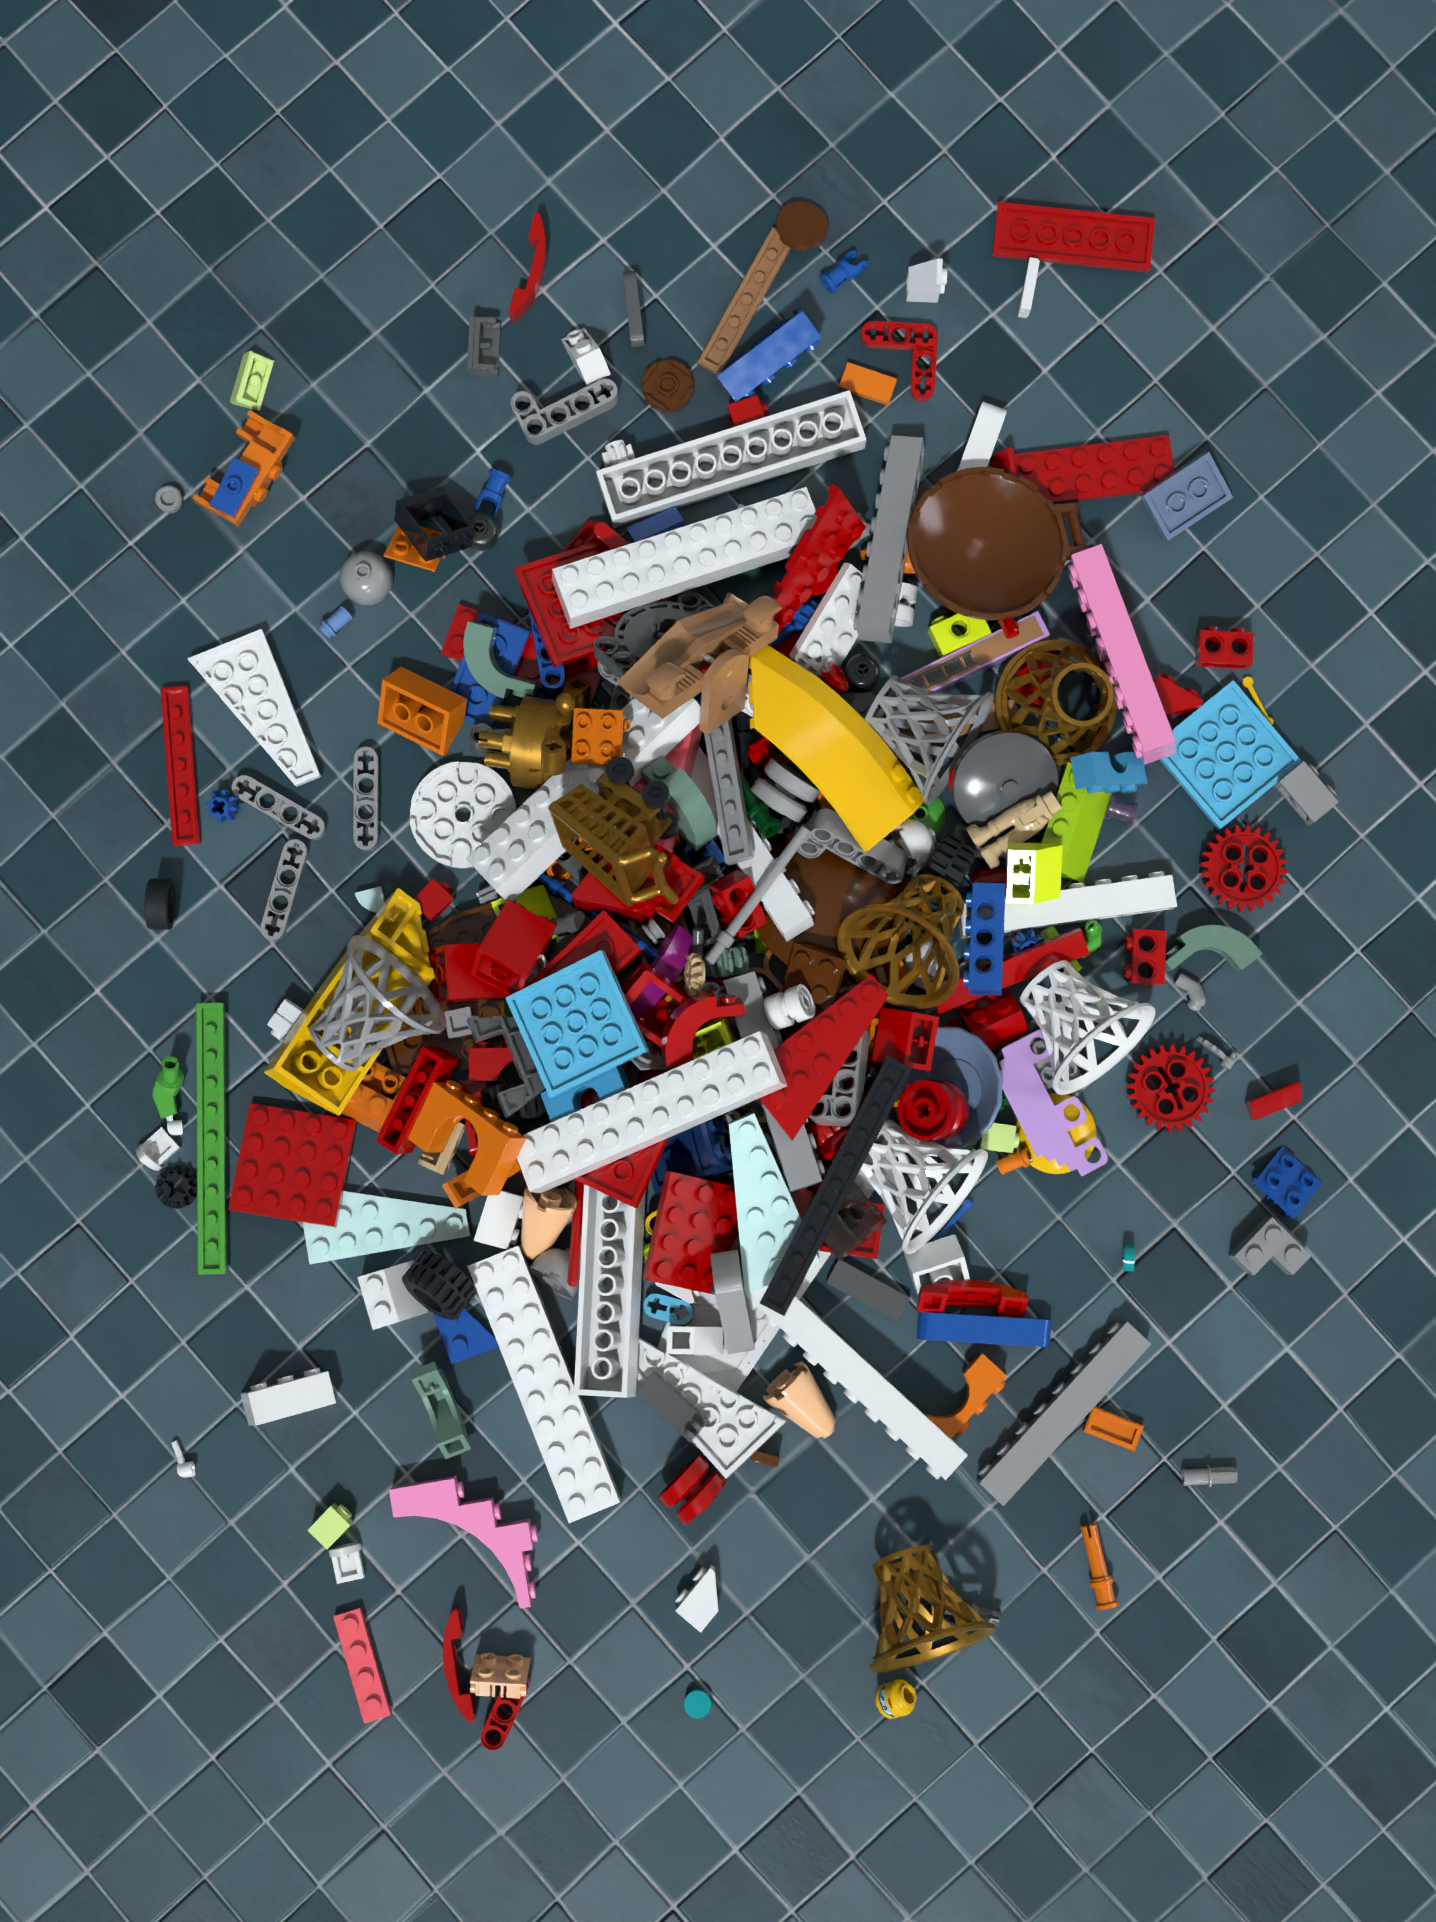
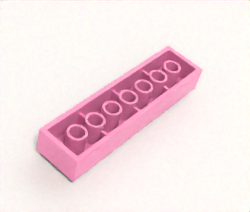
M1102 544L1072 554L1071 564L1068 565L1070 572L1068 575L1073 589L1078 587L1077 593L1079 597L1077 599L1082 613L1087 611L1086 623L1091 637L1095 635L1097 637L1095 638V648L1100 661L1105 660L1104 666L1106 670L1104 672L1110 679L1111 684L1115 686L1113 687L1115 693L1113 696L1118 710L1122 708L1124 710L1122 712L1124 719L1122 720L1127 734H1133L1132 748L1136 758H1142L1145 765L1175 754L1176 740Z

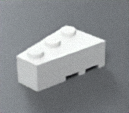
M320 1368L304 1371L305 1377L294 1379L293 1375L277 1379L278 1384L267 1386V1383L264 1382L250 1386L251 1391L241 1393L248 1425L257 1426L335 1404L336 1401L329 1372H320Z

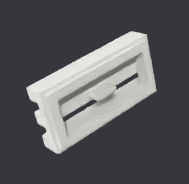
M1030 257L1028 261L1018 317L1027 318L1031 311L1040 263L1037 258Z

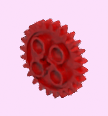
M1238 825L1234 826L1233 834L1227 828L1224 829V838L1216 834L1214 836L1216 844L1212 842L1206 844L1211 852H1203L1201 854L1202 857L1207 859V862L1199 864V867L1206 869V872L1199 875L1200 878L1208 879L1203 888L1211 887L1213 889L1209 897L1218 895V905L1227 901V910H1230L1235 904L1237 912L1243 911L1244 905H1246L1249 912L1253 911L1254 903L1261 909L1264 907L1263 899L1268 903L1273 902L1271 893L1274 895L1281 893L1276 886L1286 884V881L1281 879L1280 876L1288 873L1287 870L1281 868V865L1288 862L1287 859L1279 858L1284 849L1276 850L1274 848L1278 840L1270 843L1268 841L1269 832L1260 836V827H1257L1251 833L1249 825L1244 827L1243 832H1241ZM1243 845H1246V846H1247V853H1246V855H1245V860H1244ZM1230 847L1236 851L1237 858L1235 861L1229 860L1226 857V848ZM1254 850H1258L1263 854L1264 859L1262 863H1257L1253 860L1252 853ZM1243 862L1244 867L1249 868V871L1244 873V875L1243 871L1238 869V866L1243 864ZM1225 874H1230L1234 877L1235 884L1233 887H1227L1224 884L1223 877ZM1255 876L1260 879L1262 884L1260 890L1251 887V877ZM1243 877L1244 891L1240 892V885Z
M1172 1044L1169 1045L1168 1052H1166L1163 1045L1158 1046V1054L1153 1049H1149V1058L1143 1055L1139 1056L1142 1065L1132 1064V1067L1137 1071L1136 1074L1127 1075V1077L1134 1080L1133 1084L1125 1085L1126 1088L1133 1090V1093L1126 1097L1127 1099L1135 1100L1130 1109L1139 1108L1140 1112L1137 1118L1146 1116V1126H1149L1154 1121L1155 1130L1157 1131L1163 1125H1165L1166 1132H1171L1173 1125L1178 1132L1182 1131V1123L1188 1128L1193 1127L1191 1119L1193 1118L1195 1121L1200 1122L1202 1119L1198 1113L1209 1112L1204 1104L1213 1103V1100L1207 1097V1094L1215 1092V1089L1208 1087V1083L1214 1081V1078H1206L1205 1076L1209 1072L1210 1067L1202 1069L1200 1065L1204 1059L1193 1060L1195 1051L1185 1055L1184 1046L1180 1047L1178 1052H1176L1175 1046ZM1173 1063L1179 1064L1182 1068V1074L1178 1078L1170 1074V1066ZM1158 1067H1162L1168 1084L1175 1085L1176 1088L1173 1089V1094L1165 1092V1088L1168 1085L1159 1073ZM1149 1075L1155 1076L1158 1080V1086L1155 1090H1151L1146 1086V1078ZM1186 1087H1190L1194 1091V1099L1191 1102H1187L1182 1096V1092ZM1174 1096L1181 1103L1182 1110L1178 1109ZM1162 1099H1166L1171 1105V1109L1167 1114L1159 1111L1158 1104Z

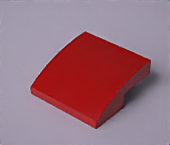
M656 844L654 849L667 855L663 872L666 882L678 895L679 900L676 904L672 905L663 895H659L643 901V903L674 923L705 878L701 873L681 862L679 857ZM652 871L640 890L656 885Z

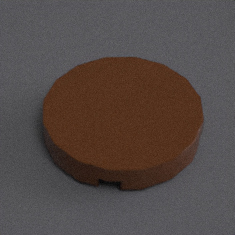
M796 201L783 206L778 213L775 229L776 233L778 231L780 235V240L786 246L798 251H809V248H817L825 240L828 222L825 214L817 206L804 201Z
M667 359V361L653 363L645 371L642 378V393L645 401L659 412L673 413L679 411L690 402L693 395L694 381L691 372L684 364L676 360Z

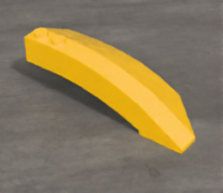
M769 645L749 658L748 668L751 669L752 682L748 683L749 704L753 705V718L750 719V729L755 728L802 770L833 806L863 851L870 850L921 806L923 796L920 795V790L877 732L839 694L817 676Z
M397 888L359 935L370 938L393 952L428 987L431 981L435 979V975L429 962L428 952L430 951L426 932L422 928L420 904ZM363 950L362 969L364 970L370 964L379 960L380 957ZM347 951L304 1009L264 1070L266 1075L283 1087L338 1116L342 1113L364 1076L382 1051L381 1049L372 1055L356 1071L351 1072L342 1069L326 1057L310 1035V1026L317 1021L333 1000L343 974L347 959L346 955H348ZM390 965L385 992L412 986ZM354 968L352 971V978L356 975ZM380 971L369 978L377 988ZM407 996L390 999V1001L400 1009ZM378 999L371 1002V1015L376 1008ZM364 1006L358 1009V1013L364 1011ZM384 1007L382 1014L392 1013L386 1007ZM390 1023L377 1025L374 1032L387 1030ZM347 1027V1032L345 1036L346 1039H348L351 1034V1027ZM324 1030L318 1031L320 1038H322ZM337 1043L328 1046V1049L338 1057L341 1045ZM349 1060V1061H347V1063L352 1064L353 1061H352V1060Z

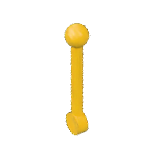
M1245 677L1242 680L1243 687L1248 688L1259 711L1273 726L1274 720L1268 716L1252 686L1253 679Z

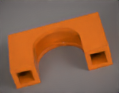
M451 1080L434 1082L408 1139L426 1153L443 1152L457 1123L466 1118L476 1131L478 1148L464 1182L482 1196L499 1195L526 1137L518 1132L519 1129L515 1125L501 1120L496 1111L481 1105L480 1099L462 1091L460 1084Z

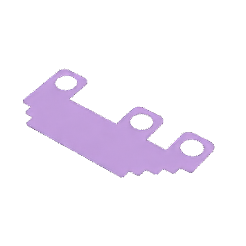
M1037 1030L1002 1048L1004 1059L999 1062L1002 1068L1000 1071L1003 1078L1002 1089L1036 1157L1045 1155L1047 1161L1055 1159L1059 1166L1066 1164L1070 1171L1077 1169L1080 1175L1084 1176L1106 1164L1108 1157L1101 1142L1096 1138L1075 1148L1067 1131L1084 1123L1087 1115L1077 1097H1070L1054 1106L1034 1066L1035 1063L1050 1056L1047 1047L1042 1054L1038 1055L1032 1052L1030 1048L1031 1040L1035 1037H1040L1044 1040L1042 1031ZM1069 1104L1076 1105L1080 1111L1079 1118L1073 1122L1068 1121L1064 1116V1108ZM1089 1146H1095L1100 1150L1101 1157L1097 1163H1090L1085 1158V1150Z

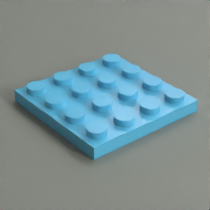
M1234 680L1172 730L1176 740L1175 754L1159 759L1218 830L1223 828L1302 763L1301 759Z
M600 950L506 997V1001L549 1098H554L649 1051L604 950Z

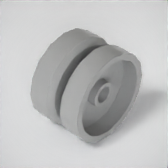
M771 757L764 770L775 783L766 778H757L751 787V791L778 813L796 822H801L807 813V809L796 797L806 802H814L820 794V790L799 772Z

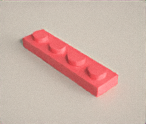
M358 1607L335 1614L333 1618L363 1722L368 1723L390 1716L392 1712L362 1608Z

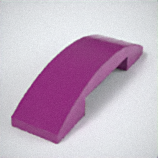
M678 924L662 942L661 946L664 949L650 965L673 983L683 971L687 957L693 951V936ZM650 981L629 1006L632 1013L640 1019L666 992Z

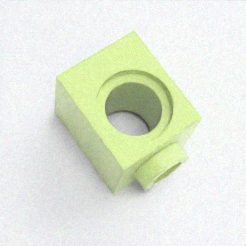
M993 1123L992 1127L979 1139L978 1149L1013 1153V1149L1019 1146L1020 1132H1016L1017 1126Z
M334 1503L307 1531L328 1549L353 1523L350 1519L352 1514L343 1505L337 1506Z

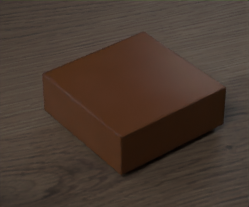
M757 1449L751 1455L752 1462L775 1468L778 1467L779 1454Z

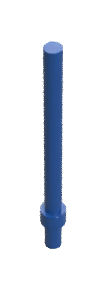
M544 872L536 879L547 887L548 892L556 897L560 896L574 905L571 897L573 892L565 887L564 882L556 877L553 879ZM581 910L592 919L599 915V913ZM620 925L643 950L642 953L652 960L657 958L660 951Z

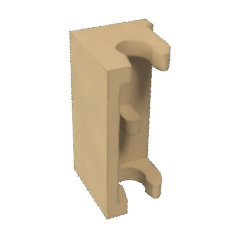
M458 1122L444 1151L435 1153L423 1151L418 1164L446 1175L466 1125Z

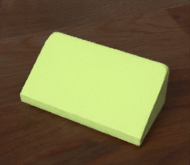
M252 351L244 353L230 403L260 411L274 360Z

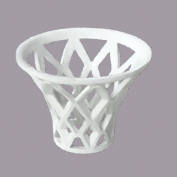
M1066 960L1056 962L1039 973L1024 989L1020 997V1002L1027 1008L1042 1031L1050 1055L1052 1076H1054L1052 1087L1059 1095L1070 1094L1084 1088L1114 1067L1142 1039L1155 1017V1008L1151 1004H1138L1139 1002L1117 997L1092 985ZM1063 968V973L1058 971V969ZM1049 975L1051 982L1049 989L1038 985ZM1032 992V995H1033V998H1034V999H1031V1000H1030L1028 997H1029L1030 993ZM1055 993L1061 995L1062 1002L1056 1001ZM1086 1002L1095 1004L1097 1008L1088 1006ZM1108 1004L1119 1005L1124 1009L1113 1011ZM1065 1006L1073 1008L1074 1014L1066 1012ZM1121 1018L1139 1020L1129 1037L1126 1036L1123 1026L1119 1022ZM1079 1020H1084L1088 1032L1079 1028ZM1093 1022H1100V1024L1095 1027ZM1110 1026L1115 1036L1102 1033V1031ZM1093 1039L1120 1046L1108 1058L1097 1065ZM1085 1046H1086V1049H1087V1058H1088V1059H1086L1084 1056H1082L1081 1054H1079V1052H1080ZM1059 1050L1064 1054L1061 1064L1059 1062ZM1071 1061L1087 1071L1084 1075L1069 1081V1064Z
M890 1119L884 1123L878 1135L879 1137L883 1134V1141L881 1144L874 1143L869 1152L870 1157L864 1162L859 1174L881 1196L903 1240L902 1250L906 1254H912L931 1240L956 1212L980 1177L987 1162L988 1153L984 1149L946 1148L927 1140H918L909 1136L900 1125ZM906 1153L911 1155L917 1165L911 1164ZM930 1156H938L945 1163H937ZM903 1172L908 1174L915 1189L907 1188ZM957 1173H969L957 1194L954 1195L949 1184L951 1179ZM927 1177L935 1178L937 1181L936 1186L932 1190ZM906 1197L916 1201L918 1210L915 1215L908 1212ZM933 1201L948 1204L929 1226L926 1211ZM914 1230L920 1232L919 1236L910 1240Z

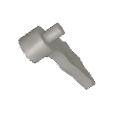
M1200 1036L1196 1038V1041L1222 1059L1220 1065L1225 1069L1230 1070L1235 1064L1233 1059L1237 1055L1234 1052L1227 1057L1220 1049Z

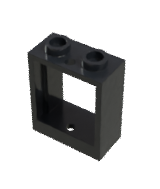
M443 486L396 500L394 521L426 562L472 547L475 527ZM440 514L453 531L429 539L417 521Z

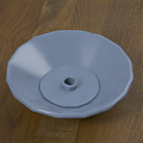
M938 1026L931 1070L926 1071L912 1068L909 1075L910 1079L905 1089L917 1081L935 1080L953 1083L964 1093L968 1103V1118L965 1127L958 1135L948 1140H927L946 1148L960 1149L976 1143L992 1127L1002 1105L1003 1078L995 1055L980 1037L960 1027ZM893 1107L896 1114V1118L900 1123L898 1119V1107Z

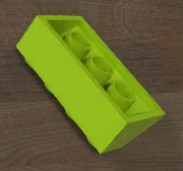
M1070 762L1063 768L1055 797L1062 809L1053 814V819H1049L1044 826L1039 843L1063 844L1061 877L1082 883L1112 793L1105 794L1103 791L1087 794V790H1076L1072 764Z

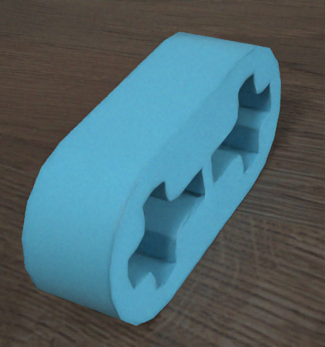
M651 1294L644 1301L643 1308L645 1313L654 1319L686 1326L693 1322L695 1318L694 1307L686 1301L661 1294ZM660 1299L659 1303L667 1306V1310H657L656 1314H653L654 1309L650 1307V1304ZM683 1306H686L685 1311L689 1312L688 1317H683L682 1321H679V1316L671 1313L672 1308L681 1310Z

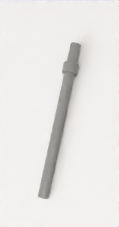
M803 826L800 827L726 930L721 931L715 940L717 942L707 954L705 960L714 965L725 948H730L735 941L733 938L810 834L808 829Z

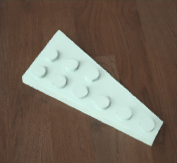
M754 1112L729 1122L745 1295L770 1284L802 1222ZM816 1255L811 1267L820 1263L818 1255Z
M343 1191L336 1228L303 1223L309 1265L471 1236L467 1209H455V1207Z

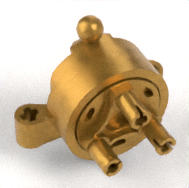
M581 677L568 679L563 692L558 695L556 700L525 696L520 706L511 707L492 704L490 720L513 723V726L509 732L505 731L504 734L480 731L479 738H482L478 741L480 748L502 750V752L487 750L484 760L485 767L508 769L513 786L536 790L551 776L564 773L566 762L572 757L570 743L573 737V730H570V725L574 716V708L589 709V681Z

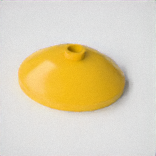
M1057 1093L1049 1094L1054 1106L1072 1097ZM1082 1102L1080 1103L1087 1115L1086 1121L1067 1131L1075 1148L1096 1138V1125L1093 1116ZM1069 1104L1064 1108V1116L1068 1121L1073 1122L1079 1118L1080 1111L1076 1105ZM1017 1119L1016 1132H1020L1018 1148L1027 1147L1033 1158V1162L1030 1165L1039 1171L1049 1174L1070 1172L1066 1164L1059 1166L1055 1159L1047 1161L1045 1155L1036 1157ZM1089 1146L1085 1150L1086 1160L1090 1157L1094 1146Z

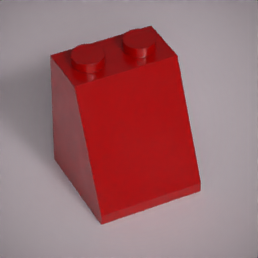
M602 855L596 862L597 865L604 858ZM609 862L603 868L607 874L613 868L612 864ZM588 872L571 895L575 907L599 914L605 910L610 916L644 922L647 917L651 919L657 913L643 902L634 903L631 907H627L590 872Z
M507 900L477 950L470 975L509 996L526 988L525 986L528 984L553 937L556 925L547 917L538 916L527 910L522 904Z
M481 943L447 944L430 950L429 962L435 975V979L431 981L432 993L439 1004L502 999L509 996L470 975L477 950Z

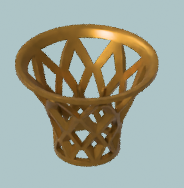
M1065 640L1041 641L1018 652L1005 666L996 686L995 713L1001 731L1011 730L1022 732L1029 736L1039 735V742L1049 751L1056 766L1066 765L1068 762L1071 763L1072 757L1095 752L1108 737L1117 711V705L1113 696L1115 694L1113 687L1115 686L1111 684L1110 679L1105 674L1104 670L1106 669L1103 662L1087 648ZM1051 650H1062L1058 656L1046 652ZM1072 656V657H1073L1075 660H1077L1079 663H1077V662H1075V661H1073V660H1071V659H1069V658ZM1027 661L1030 673L1013 679L1017 670ZM1037 661L1051 662L1052 668L1038 669ZM1071 670L1089 673L1095 680V682L1091 683L1092 686L1098 685L1100 689L1101 700L1100 703L1095 704L1098 712L1090 720L1079 721L1070 718L1063 712L1058 703V685L1064 675ZM1051 675L1043 683L1037 678L1038 676ZM1031 682L1037 690L1026 698L1016 690ZM1007 696L1021 705L1012 721L1008 713ZM1040 696L1045 700L1042 708L1030 705ZM1029 712L1041 715L1037 726L1021 724ZM1047 720L1058 722L1057 727L1044 730ZM1090 729L1084 742L1081 741L1079 738ZM1078 730L1073 736H1070L1069 732ZM1061 733L1063 739L1049 747L1048 736ZM1070 744L1076 749V751L1071 753L1057 754Z
M923 874L912 878L897 898L885 904L867 905L851 912L841 924L837 940L840 956L848 958L846 968L858 983H861L870 976L865 970L890 961V988L879 983L889 995L886 1002L910 1009H927L945 1002L953 994L959 980V965L952 948L954 928L964 911V903L960 893L948 881L938 876ZM940 886L946 889L949 893L943 895L941 893ZM919 893V896H918V897H914V898L911 897V896H913V895ZM938 900L939 911L932 913L929 902ZM894 914H897L892 929L880 931L885 923L892 919ZM875 918H881L872 930H861ZM912 929V943L895 954L900 933ZM925 929L926 932L921 934V930ZM892 937L887 954L870 959L877 941ZM851 938H868L857 960L853 952ZM933 939L934 945L925 961L921 963L920 948ZM912 953L913 969L899 980L898 962ZM936 956L938 968L931 983L926 969ZM946 970L949 978L944 986L941 987ZM919 975L921 976L926 995L901 993Z
M920 1545L904 1549L883 1557L872 1565L879 1586L881 1603V1634L875 1656L872 1658L874 1662L870 1664L872 1672H888L922 1664L974 1645L996 1631L995 1625L988 1623V1621L985 1622L948 1582L940 1568L932 1545ZM920 1552H922L921 1554H919V1555H917V1556H914V1557H913V1555H912V1554H915V1553H920ZM903 1557L901 1562L893 1564L890 1563L893 1560ZM899 1592H900V1593L903 1595V1597L908 1601L907 1605L905 1604V1602L903 1601V1599H902L901 1596L899 1595ZM921 1597L931 1604L932 1614L920 1603ZM897 1606H898V1608L900 1609L901 1613L903 1614L904 1620H902V1618H901V1616H900V1614H899V1611H898V1609H897ZM943 1609L954 1615L956 1626H952L943 1620ZM893 1619H895L899 1628L898 1635L893 1626ZM913 1619L926 1629L925 1635L919 1637L912 1629ZM977 1630L976 1632L970 1635L968 1633V1631ZM906 1635L909 1641L902 1643ZM951 1635L959 1639L931 1650L932 1642ZM915 1647L920 1652V1654L895 1659L897 1654Z

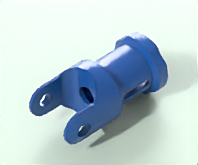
M855 250L850 251L838 260L836 266L826 274L822 273L819 276L820 282L830 294H835L839 286L847 280H853L866 269L868 265L866 260L861 261L856 266L849 264L857 255Z
M490 468V477L485 489L480 491L474 506V512L478 510L482 499H486L494 506L491 517L494 518L503 500L501 496L507 483H510L512 478L504 472Z

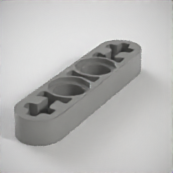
M361 747L354 754L353 839L355 845L366 852L374 850L379 843V756L374 749ZM365 753H369V756L374 758L373 761L368 763V770L370 772L374 771V775L368 773L359 775V771L365 772V765L360 761V758H364ZM364 779H371L374 783V788L369 793H363L359 789V784ZM365 805H370L374 810V814L370 819L364 820L359 816V810ZM359 823L364 825L374 824V828L368 827V834L373 837V841H369L368 846L359 841V838L365 835V828H359Z
M241 775L233 781L232 791L234 795H238L239 799L310 840H319L325 835L326 824L314 813L249 776ZM248 781V786L256 792L258 787L262 788L256 794L254 802L251 801L254 796L248 792L240 794L241 789L239 785L241 783L246 784ZM266 794H271L275 798V803L271 808H263L261 806V798ZM289 807H294L298 811L297 818L292 822L286 821L283 816L284 811ZM304 814L308 815L304 819L309 823L314 824L318 821L317 826L320 828L318 833L313 831L312 834H309L310 829L301 823Z
M298 839L289 840L283 847L261 922V933L270 941H279L286 934L308 859V847ZM296 845H299V849L303 851L302 855H297L294 861L295 864H300L298 869L291 865H285L286 860L291 863L293 855L289 853L290 848L295 849ZM287 870H292L296 876L295 881L290 885L283 884L281 880L282 873ZM278 896H285L288 899V906L282 911L276 910L274 907V900ZM271 912L285 916L284 920L278 918L276 926L280 928L279 933L274 932L273 936H270L271 932L267 930V926L273 925L275 917L270 916Z

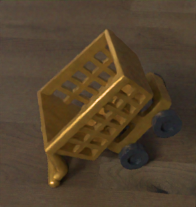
M616 757L608 762L606 771L597 779L601 797L580 784L549 805L548 808L561 846L627 907L659 895H663L672 905L678 902L679 897L666 882L663 872L667 855L651 847L658 839L667 840L675 836L679 828L676 817L666 812L665 805L670 800V792L665 783L661 781L649 782L642 789V793H640L638 790L630 787L629 781L634 776L632 762L625 757ZM579 836L583 841L576 846L572 841ZM590 845L594 849L586 855L583 850ZM600 853L604 858L597 865L593 859ZM610 862L613 868L607 874L603 868ZM652 871L656 885L640 890Z

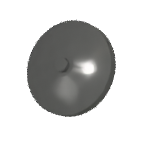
M1011 730L986 734L970 744L959 757L951 781L952 798L957 811L969 825L975 824L978 827L987 826L986 823L991 820L993 821L1005 810L1019 802L1031 798L1036 799L1038 794L1041 797L1049 791L1056 797L1058 791V771L1049 751L1033 737ZM1011 826L1006 830L1000 832V834L996 837H1003L1005 834L1013 830L1015 826Z

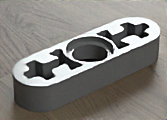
M636 271L623 272L631 348L644 346Z

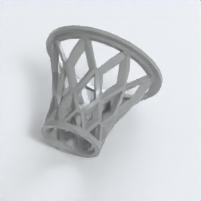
M893 675L876 696L866 715L865 721L910 769L921 791L920 795L923 796V802L930 805L948 785L949 774L961 754L977 739L990 713L994 694L987 692L985 695H952L930 691L912 685L904 679ZM891 688L888 697H886L885 694ZM880 704L881 709L879 710L876 716H873L877 707ZM909 709H924L925 711L910 712ZM956 712L963 715L962 718L946 720L942 716ZM934 720L935 723H920L917 721ZM974 723L960 748L956 742L957 738L967 724ZM956 726L954 730L951 732L949 727ZM898 728L911 729L915 737L900 733ZM923 731L940 732L941 734L925 735ZM930 743H945V744H944L943 747H938V746H931ZM910 750L920 754L924 764L916 761ZM931 755L938 756L934 764ZM946 757H954L950 766L939 779L937 774Z
M355 935L347 942L348 955H346L347 959L343 974L333 1000L317 1021L310 1026L309 1032L317 1047L326 1057L342 1069L353 1072L382 1048L408 1037L441 1033L446 1028V1017L434 994L405 962L378 942L364 936ZM363 950L380 957L379 960L370 964L364 970L362 969ZM390 965L412 986L385 992ZM354 968L356 975L352 978V971ZM380 971L377 988L369 978ZM418 995H420L431 1014L408 1015ZM407 996L400 1009L390 1001V999ZM378 999L376 1008L371 1015V1002ZM364 1006V1011L358 1013V1009ZM384 1007L392 1012L391 1014H382ZM403 1022L412 1026L405 1031H399ZM390 1023L387 1030L374 1032L377 1025ZM347 1027H351V1034L349 1038L346 1039L345 1036L347 1032ZM320 1030H324L322 1038L318 1035ZM337 1043L341 1045L338 1057L328 1049V1046ZM352 1060L353 1063L350 1064V1063H347V1061Z

